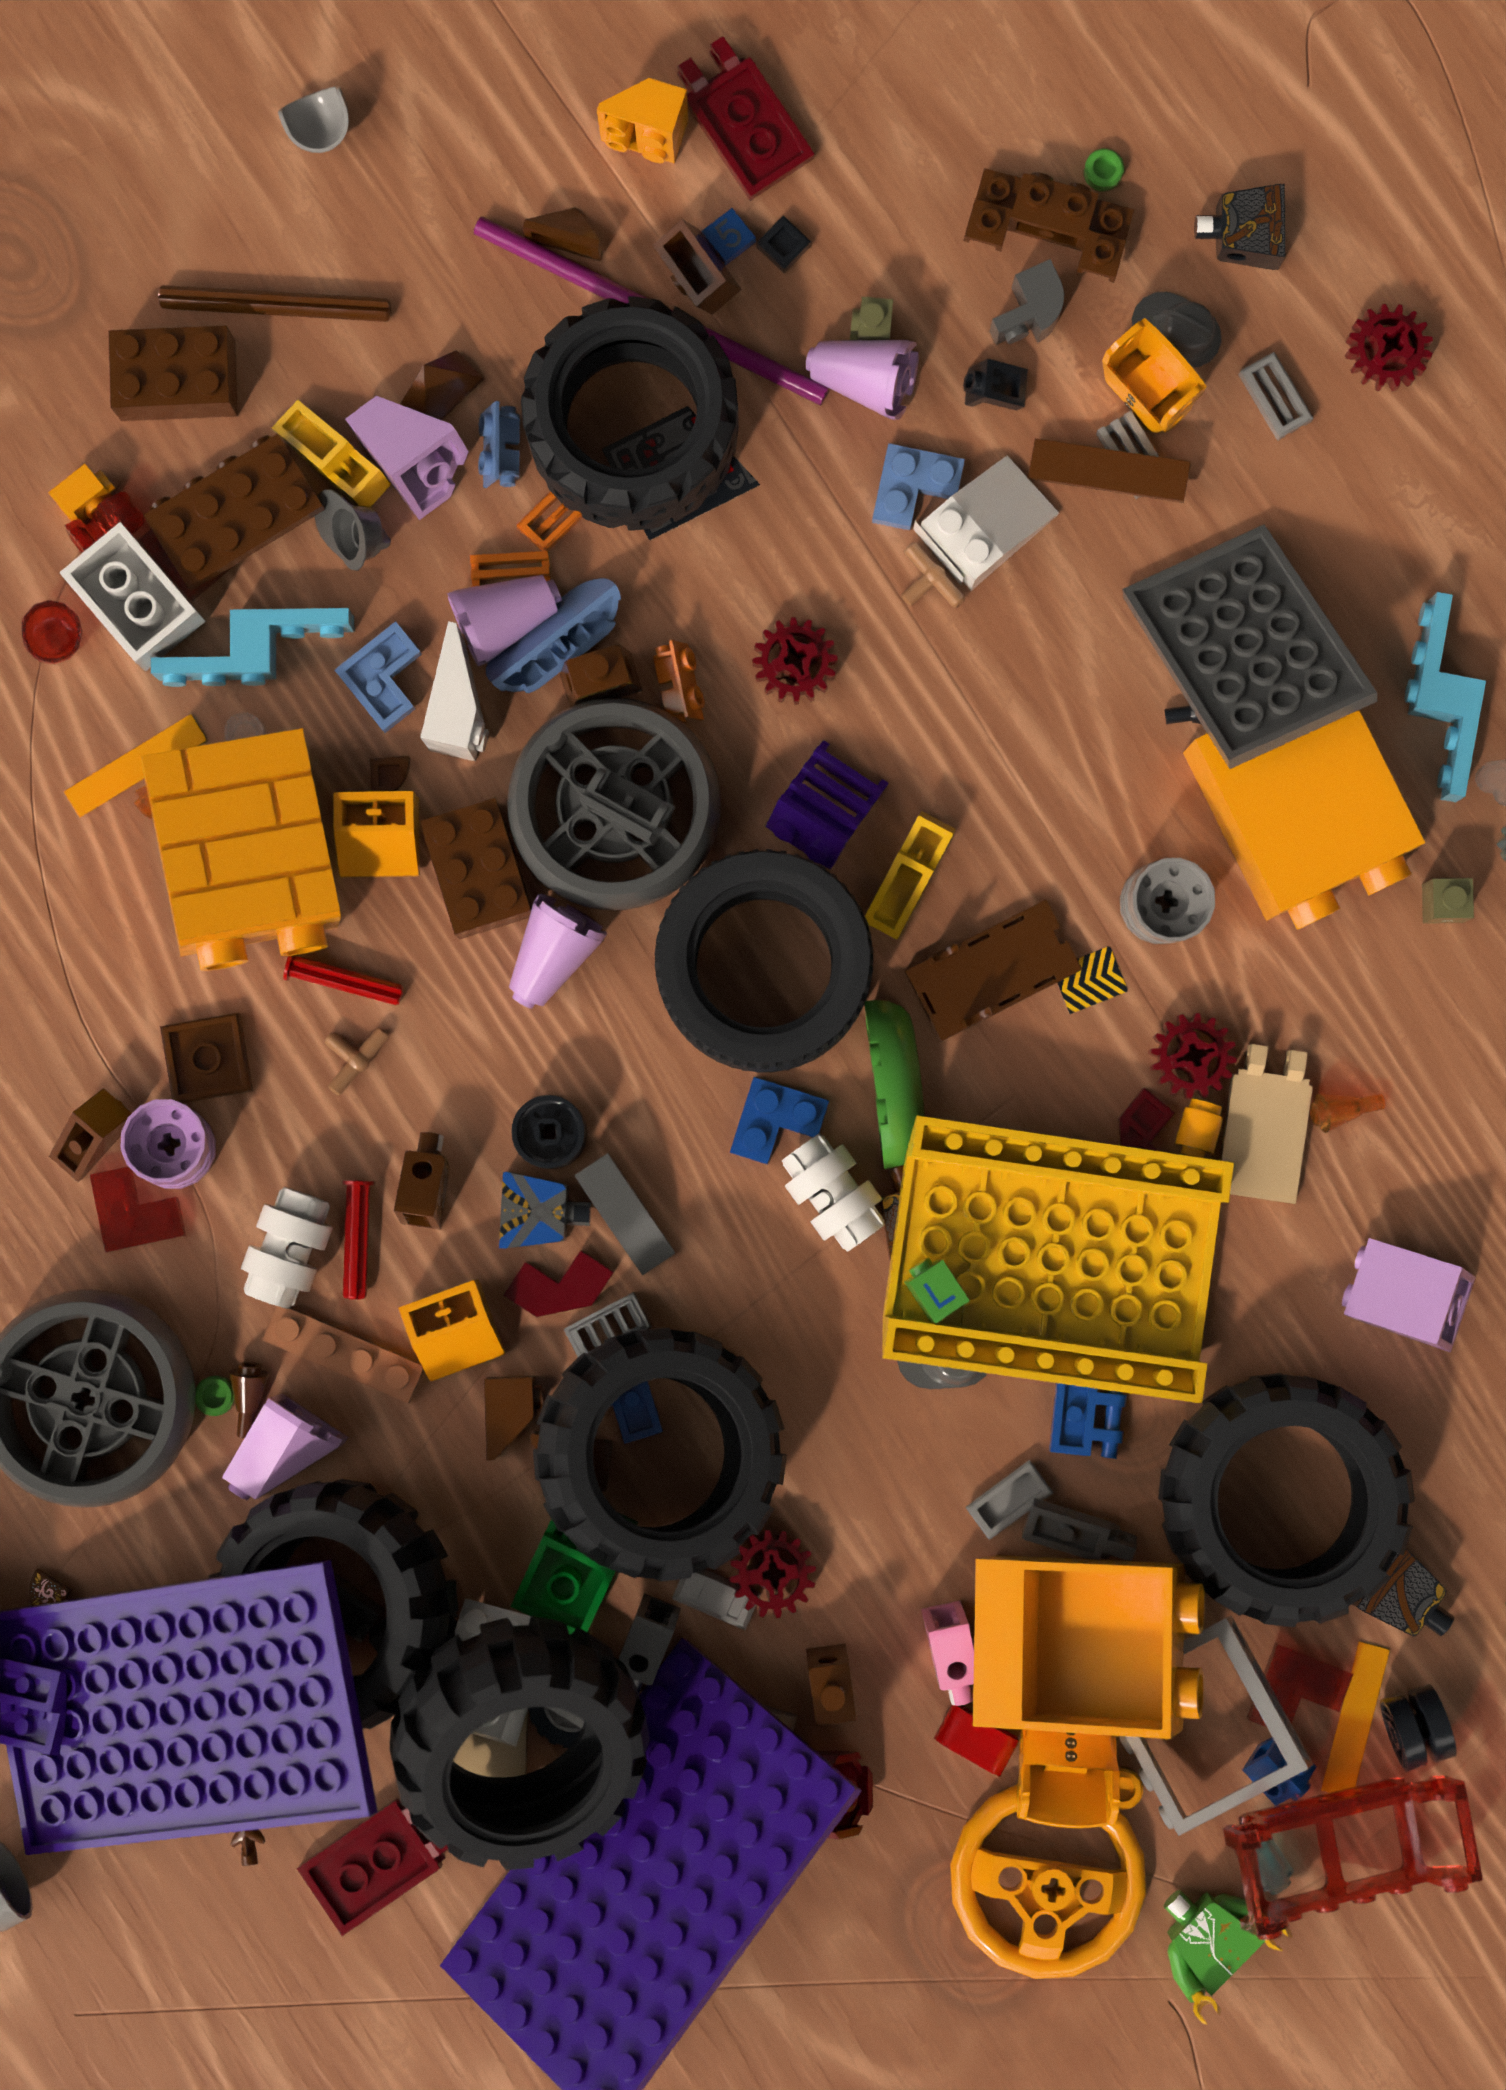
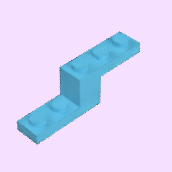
M1437 592L1428 600V603L1424 602L1420 609L1418 625L1423 626L1421 641L1417 640L1413 648L1411 663L1416 664L1414 679H1409L1407 683L1404 701L1410 703L1408 715L1454 723L1453 726L1448 727L1445 735L1444 749L1449 750L1447 764H1443L1440 768L1437 787L1442 788L1440 800L1456 803L1466 796L1486 681L1439 672L1453 595Z
M349 608L230 610V656L151 657V674L159 681H163L164 686L170 687L186 686L187 680H202V684L206 686L226 685V680H241V684L248 686L265 685V679H276V633H281V637L288 639L304 638V633L320 632V636L324 638L344 637V632H354V616Z

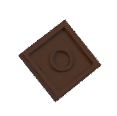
M240 1013L160 1026L172 1100L183 1104L253 1091Z

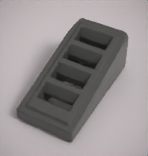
M635 1292L564 1328L577 1357L582 1353H588L578 1333V1330L584 1327L595 1348L602 1343L592 1325L593 1322L599 1320L607 1338L616 1336L606 1318V1315L613 1313L623 1334L630 1331L649 1330L652 1328ZM625 1305L637 1325L631 1330L620 1311V1308Z

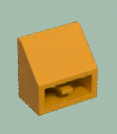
M647 78L600 102L597 108L601 141L616 151L626 152L629 149L642 153L644 158L655 163L668 161L675 164L689 121L687 89Z
M414 791L333 792L334 838L340 877L420 876L419 797Z
M479 1279L398 1307L411 1346L430 1382L506 1354Z

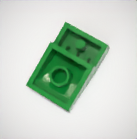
M619 1513L623 1518H625V1519L628 1520L629 1522H631V1523H633V1524H635V1525L638 1524V1521L633 1520V1519H631V1518H629V1517H627V1516H625V1515ZM551 1519L510 1607L529 1616L557 1619L567 1625L570 1635L578 1627L588 1632L616 1571L599 1565L576 1550V1546L563 1532L558 1531Z

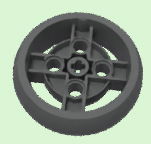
M618 697L599 698L575 704L559 712L545 722L531 736L522 749L511 775L507 799L510 831L520 856L536 878L547 888L559 896L585 907L612 911L628 910L655 903L669 896L689 881L688 879L699 870L707 858L718 832L721 816V791L714 764L707 750L693 731L681 720L669 712L643 701ZM604 728H628L653 737L640 751L619 745L603 746L589 751L577 739V737L585 733ZM549 764L562 777L555 797V812L560 828L544 842L537 824L535 802L541 776ZM684 766L691 783L694 805L691 825L683 843L680 844L667 831L672 819L671 815L653 846L645 841L639 842L631 837V833L584 808L579 799L584 794L588 785L577 782L576 775L583 767H592L596 771L599 768H607L635 784L632 781L633 773L639 768H648L654 773L653 780L647 785L637 786L674 805L669 779ZM584 822H590L597 828L595 836L588 841H582L575 837L576 828ZM588 857L609 863H621L640 857L653 870V872L642 877L617 882L590 879L574 871Z
M93 1289L74 1290L56 1294L35 1303L15 1317L1 1331L0 1468L15 1484L28 1493L51 1503L79 1508L101 1507L124 1501L139 1494L155 1483L171 1467L186 1443L192 1427L196 1405V1386L191 1362L183 1344L171 1327L159 1315L136 1300L121 1294ZM89 1318L83 1338L74 1339L55 1347L40 1362L22 1357L30 1344L52 1326L71 1319ZM131 1333L146 1346L156 1362L162 1379L164 1400L147 1395L146 1384L141 1370L132 1357L125 1352ZM96 1349L104 1351L107 1356V1365L102 1371L94 1368L91 1362V1355ZM45 1376H50L56 1383V1392L52 1397L44 1395L41 1390V1381ZM90 1389L91 1393L89 1396L95 1397V1402L84 1407L85 1400H80V1393ZM12 1397L26 1401L31 1425L37 1435L48 1445L43 1462L26 1446L17 1429L13 1416ZM122 1399L129 1401L133 1407V1416L129 1421L121 1419L117 1413V1405ZM71 1426L78 1428L82 1433V1443L78 1448L71 1446L66 1438L67 1431ZM133 1435L152 1440L145 1453L126 1469L102 1478L84 1479L90 1459L115 1452L125 1445Z

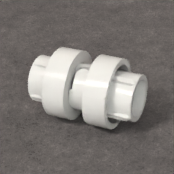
M819 1133L782 1160L783 1166L793 1178V1180L785 1185L786 1189L798 1205L806 1199L810 1200L820 1214L810 1222L824 1241L834 1235L841 1247L848 1252L885 1225L883 1217L874 1206L882 1200L881 1196L869 1180L860 1186L854 1181L847 1170L857 1163L843 1144L833 1149L824 1135Z
M283 1187L278 1193L274 1206L264 1204L256 1227L266 1231V1236L261 1247L249 1245L241 1266L242 1270L249 1273L243 1288L245 1294L263 1302L290 1309L295 1304L299 1290L310 1292L318 1269L307 1264L312 1248L325 1250L333 1227L324 1223L330 1208L328 1202Z

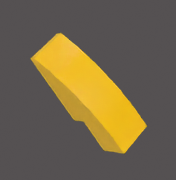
M299 400L272 427L273 431L276 434L278 433L294 451L356 506L371 507L391 485L384 474L356 451L348 440Z
M923 811L920 812L865 915L868 925L896 940L898 939L955 833V828Z

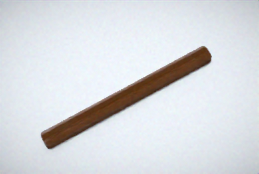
M169 285L160 286L158 292L159 305L163 309L381 322L389 321L391 315V304L387 298Z

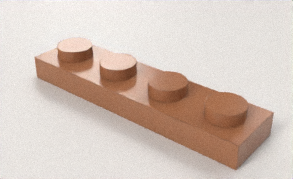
M276 1307L262 1339L265 1342L406 1403L411 1402L424 1372L421 1363L291 1307L290 1309Z

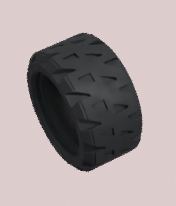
M629 296V303L608 298L586 305L581 308L582 315L563 318L544 337V347L534 352L524 376L525 390L521 397L523 426L537 471L546 481L548 489L565 507L581 512L585 520L607 528L626 525L628 530L633 531L658 528L671 518L676 522L697 510L709 493L712 495L715 493L729 471L732 455H735L739 421L735 377L733 378L729 359L714 335L709 336L699 320L676 306L671 311L659 300ZM625 362L648 363L670 372L688 389L697 407L694 426L683 445L664 461L650 467L635 470L616 469L591 459L578 448L567 431L570 406L582 385L602 369Z

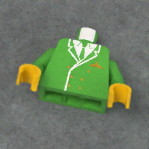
M1179 1889L1170 1895L1163 1905L1176 1920L1167 1931L1172 1940L1168 1946L1167 1953L1173 1978L1188 2001L1194 2002L1193 2012L1203 2024H1207L1201 2016V2009L1204 2005L1211 2004L1218 2015L1221 2013V2009L1216 2001L1209 1996H1205L1206 1991L1212 1996L1264 1942L1274 1950L1283 1951L1274 1942V1935L1277 1931L1281 1930L1287 1937L1292 1938V1932L1289 1928L1279 1924H1272V1918L1249 1899L1224 1893L1214 1897L1206 1892L1193 1903Z

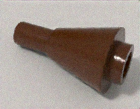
M253 1362L239 1363L237 1369L229 1371L236 1411L238 1412L237 1437L245 1438L254 1423V1414L257 1412L270 1375L269 1372L262 1370L261 1364Z

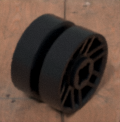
M543 1095L527 1101L517 1111L513 1119L511 1135L515 1149L528 1163L544 1169H559L571 1164L581 1155L587 1142L588 1131L586 1121L576 1106L564 1098L554 1095ZM555 1126L556 1137L554 1139H545L544 1127Z
M1431 1684L1409 1690V1702L1401 1693L1380 1700L1381 1714L1390 1743L1400 1765L1406 1772L1427 1766V1753L1435 1763L1456 1757V1743L1448 1716L1437 1692Z

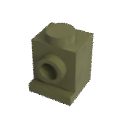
M862 297L861 309H853L850 340H889L893 299Z

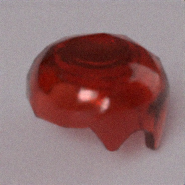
M47 600L34 604L22 619L23 645L31 657L37 661L57 665L71 660L79 650L82 641L81 622L78 615L65 603Z

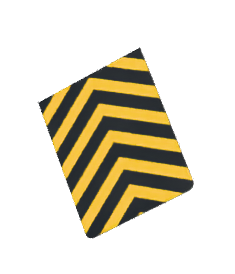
M1105 947L1077 958L1082 970L1057 983L1069 1014L1127 992L1126 984L1110 947Z

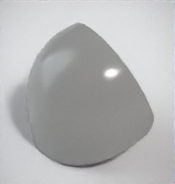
M340 86L326 88L306 95L287 104L278 111L282 126L290 140L301 149L312 153L332 150L342 142L347 133L349 125L348 107Z

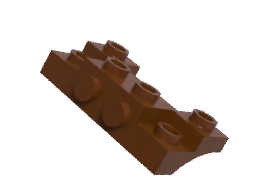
M984 168L964 241L969 242L973 240L995 246L997 251H1001L1006 233L1011 231L1082 251L1077 273L1082 274L1083 271L1107 277L1110 282L1114 283L1135 209L1097 199L1099 193L1092 192L1088 186L1081 183L1063 184L1054 181L1051 176L1040 172L1032 174L1023 173L1022 178Z

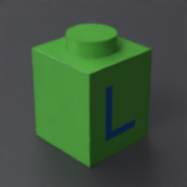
M929 1257L909 1269L912 1276L904 1281L931 1323H938L970 1301L944 1260L937 1259L932 1262Z

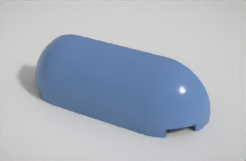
M605 578L593 579L578 585L561 597L562 601L556 603L558 612L488 662L486 676L490 682L503 692L525 691L526 693L533 692L561 672L566 660L583 655L614 628L618 600H621L616 584Z

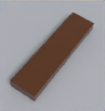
M1035 438L1028 478L1030 480L1184 503L1191 462Z

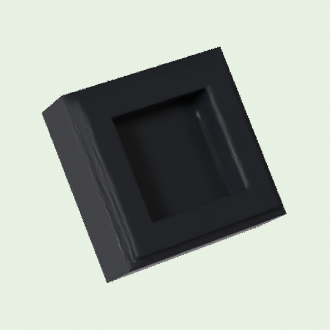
M784 215L756 243V248L783 273L811 247V241Z

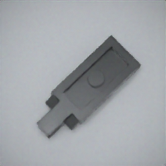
M1036 1498L1033 1500L1022 1532L1024 1540L1085 1559L1100 1560V1558L1109 1559L1110 1556L1132 1561L1137 1548V1536L1121 1530L1119 1525L1111 1523V1521Z

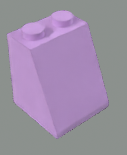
M1369 1238L1367 1246H1361L1356 1256L1355 1268L1359 1270L1354 1285L1348 1284L1343 1295L1342 1306L1346 1307L1344 1315L1451 1353L1476 1277L1460 1266Z

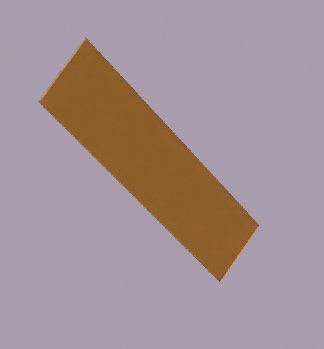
M190 714L63 792L79 818L144 779L142 755L178 749L183 750L198 746L207 741V739Z
M1363 1642L1358 1643L1321 1791L1353 1798L1390 1652L1389 1649Z

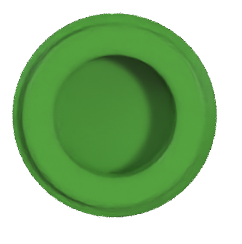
M1110 149L1094 151L1088 157L1084 167L1085 181L1091 188L1097 191L1104 192L1114 189L1120 183L1124 172L1123 160L1119 154Z
M214 1375L207 1377L196 1387V1406L206 1415L219 1416L225 1414L235 1404L231 1381L224 1376Z

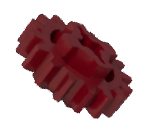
M1382 304L1378 309L1377 315L1372 309H1368L1363 315L1364 321L1356 320L1352 326L1355 333H1350L1345 342L1353 346L1347 351L1345 358L1349 360L1355 359L1356 361L1350 370L1351 373L1362 371L1365 374L1361 381L1363 385L1368 383L1370 379L1376 381V391H1380L1385 383H1389L1391 391L1395 392L1399 388L1401 381L1409 387L1415 380L1414 375L1420 377L1426 370V366L1423 363H1427L1433 354L1425 349L1432 343L1433 337L1422 335L1428 324L1422 322L1417 325L1414 322L1417 315L1416 311H1412L1408 316L1403 315V305L1398 304L1394 312H1389L1388 306ZM1382 325H1393V326L1384 327V326H1382ZM1409 337L1412 341L1413 347L1410 346ZM1396 338L1397 341L1393 345V350L1382 358L1381 355L1385 350L1384 347ZM1365 348L1369 351L1370 360L1366 355ZM1394 368L1396 371H1386L1383 369Z
M791 617L789 627H784L781 621L778 620L775 623L776 632L774 634L766 629L762 632L766 643H755L754 650L762 655L752 659L753 667L762 668L755 675V679L757 682L767 680L765 693L768 695L774 690L778 691V702L782 703L787 695L792 696L794 705L799 704L801 695H806L807 699L812 702L815 699L814 690L816 688L824 693L827 691L828 686L824 678H835L836 672L828 667L838 662L837 655L828 654L834 648L835 643L833 640L825 642L822 640L826 631L823 627L816 632L812 631V620L810 619L805 622L803 627L798 626L796 617ZM794 637L805 638L809 640L811 643L804 644L798 642L794 639ZM778 643L781 650L779 657L768 663L770 652ZM789 649L797 659L803 657L801 673L794 664L786 665L789 658ZM821 659V668L815 678L812 679L809 672L810 667ZM787 678L795 681L797 686L784 684L779 679Z
M1200 1013L1193 1014L1191 1022H1188L1185 1015L1181 1014L1177 1016L1176 1027L1169 1021L1163 1024L1166 1035L1154 1034L1153 1039L1160 1045L1159 1048H1153L1148 1051L1149 1055L1157 1057L1158 1060L1157 1063L1150 1066V1070L1161 1071L1162 1076L1157 1081L1159 1085L1166 1082L1172 1084L1169 1094L1175 1095L1180 1089H1183L1184 1098L1189 1100L1192 1099L1194 1090H1197L1199 1096L1205 1098L1208 1097V1086L1215 1091H1220L1223 1087L1218 1079L1220 1077L1224 1079L1232 1077L1233 1074L1226 1069V1065L1236 1063L1237 1058L1229 1056L1227 1050L1232 1049L1236 1045L1235 1042L1224 1041L1223 1037L1228 1032L1226 1027L1218 1031L1214 1029L1215 1018H1209L1204 1024L1201 1023ZM1196 1031L1206 1034L1213 1043L1208 1044L1198 1039ZM1177 1035L1178 1046L1174 1054L1167 1056L1168 1046ZM1189 1046L1192 1051H1208V1054L1196 1060V1067L1192 1061H1176V1059L1183 1057L1184 1054L1189 1052ZM1218 1056L1217 1066L1208 1078L1207 1067L1211 1059ZM1177 1068L1186 1073L1189 1081L1192 1083L1181 1080L1171 1070Z
M764 1530L763 1540L760 1542L754 1535H750L748 1538L751 1547L747 1549L739 1546L740 1554L742 1555L741 1560H730L729 1565L737 1568L738 1574L729 1577V1582L739 1583L740 1588L733 1594L734 1597H747L744 1605L747 1611L755 1605L759 1606V1617L764 1618L768 1609H772L775 1618H781L782 1608L784 1607L794 1614L797 1612L794 1604L797 1599L805 1603L809 1600L803 1593L804 1588H815V1583L807 1579V1574L815 1572L816 1566L806 1565L805 1560L812 1553L810 1550L802 1552L797 1550L801 1542L799 1538H795L790 1544L787 1543V1534L784 1531H780L777 1540L772 1538L770 1530ZM777 1547L788 1551L794 1557L796 1563L786 1564L781 1560ZM762 1550V1559L755 1569L746 1570L751 1557L757 1551ZM770 1556L774 1567L782 1569L783 1572L782 1576L776 1578V1585L774 1587L771 1586L770 1580L762 1578V1572L769 1569ZM791 1579H798L793 1592L783 1599V1589ZM758 1584L764 1588L768 1601L756 1597L748 1585Z

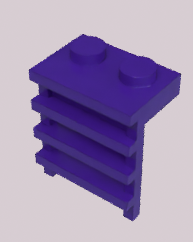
M823 740L815 749L810 759L804 764L796 778L792 780L785 793L781 795L765 827L771 830L780 840L789 842L804 852L815 863L822 864L831 870L847 842L889 783L882 779L876 785L826 752L830 744ZM818 764L819 766H821L822 768H824L825 770H827L828 772H830L831 774H833L834 776H836L837 778H839L840 780H842L843 782H845L846 784H848L849 786H851L852 788L868 798L867 801L863 800L862 798H860L859 796H857L856 794H854L853 792H851L850 790H848L847 788H845L844 786H842L841 784H839L838 782H836L835 780H833L832 778H830L814 766ZM803 781H808L821 791L825 792L826 794H828L829 796H831L832 798H834L835 800H837L838 802H840L841 804L855 812L857 815L853 817L852 815H850L849 813H847L846 811H844L843 809H841L840 807H838L837 805H835L834 803H832L831 801H829L828 799H826L825 797H823L822 795H820L819 793L805 785Z

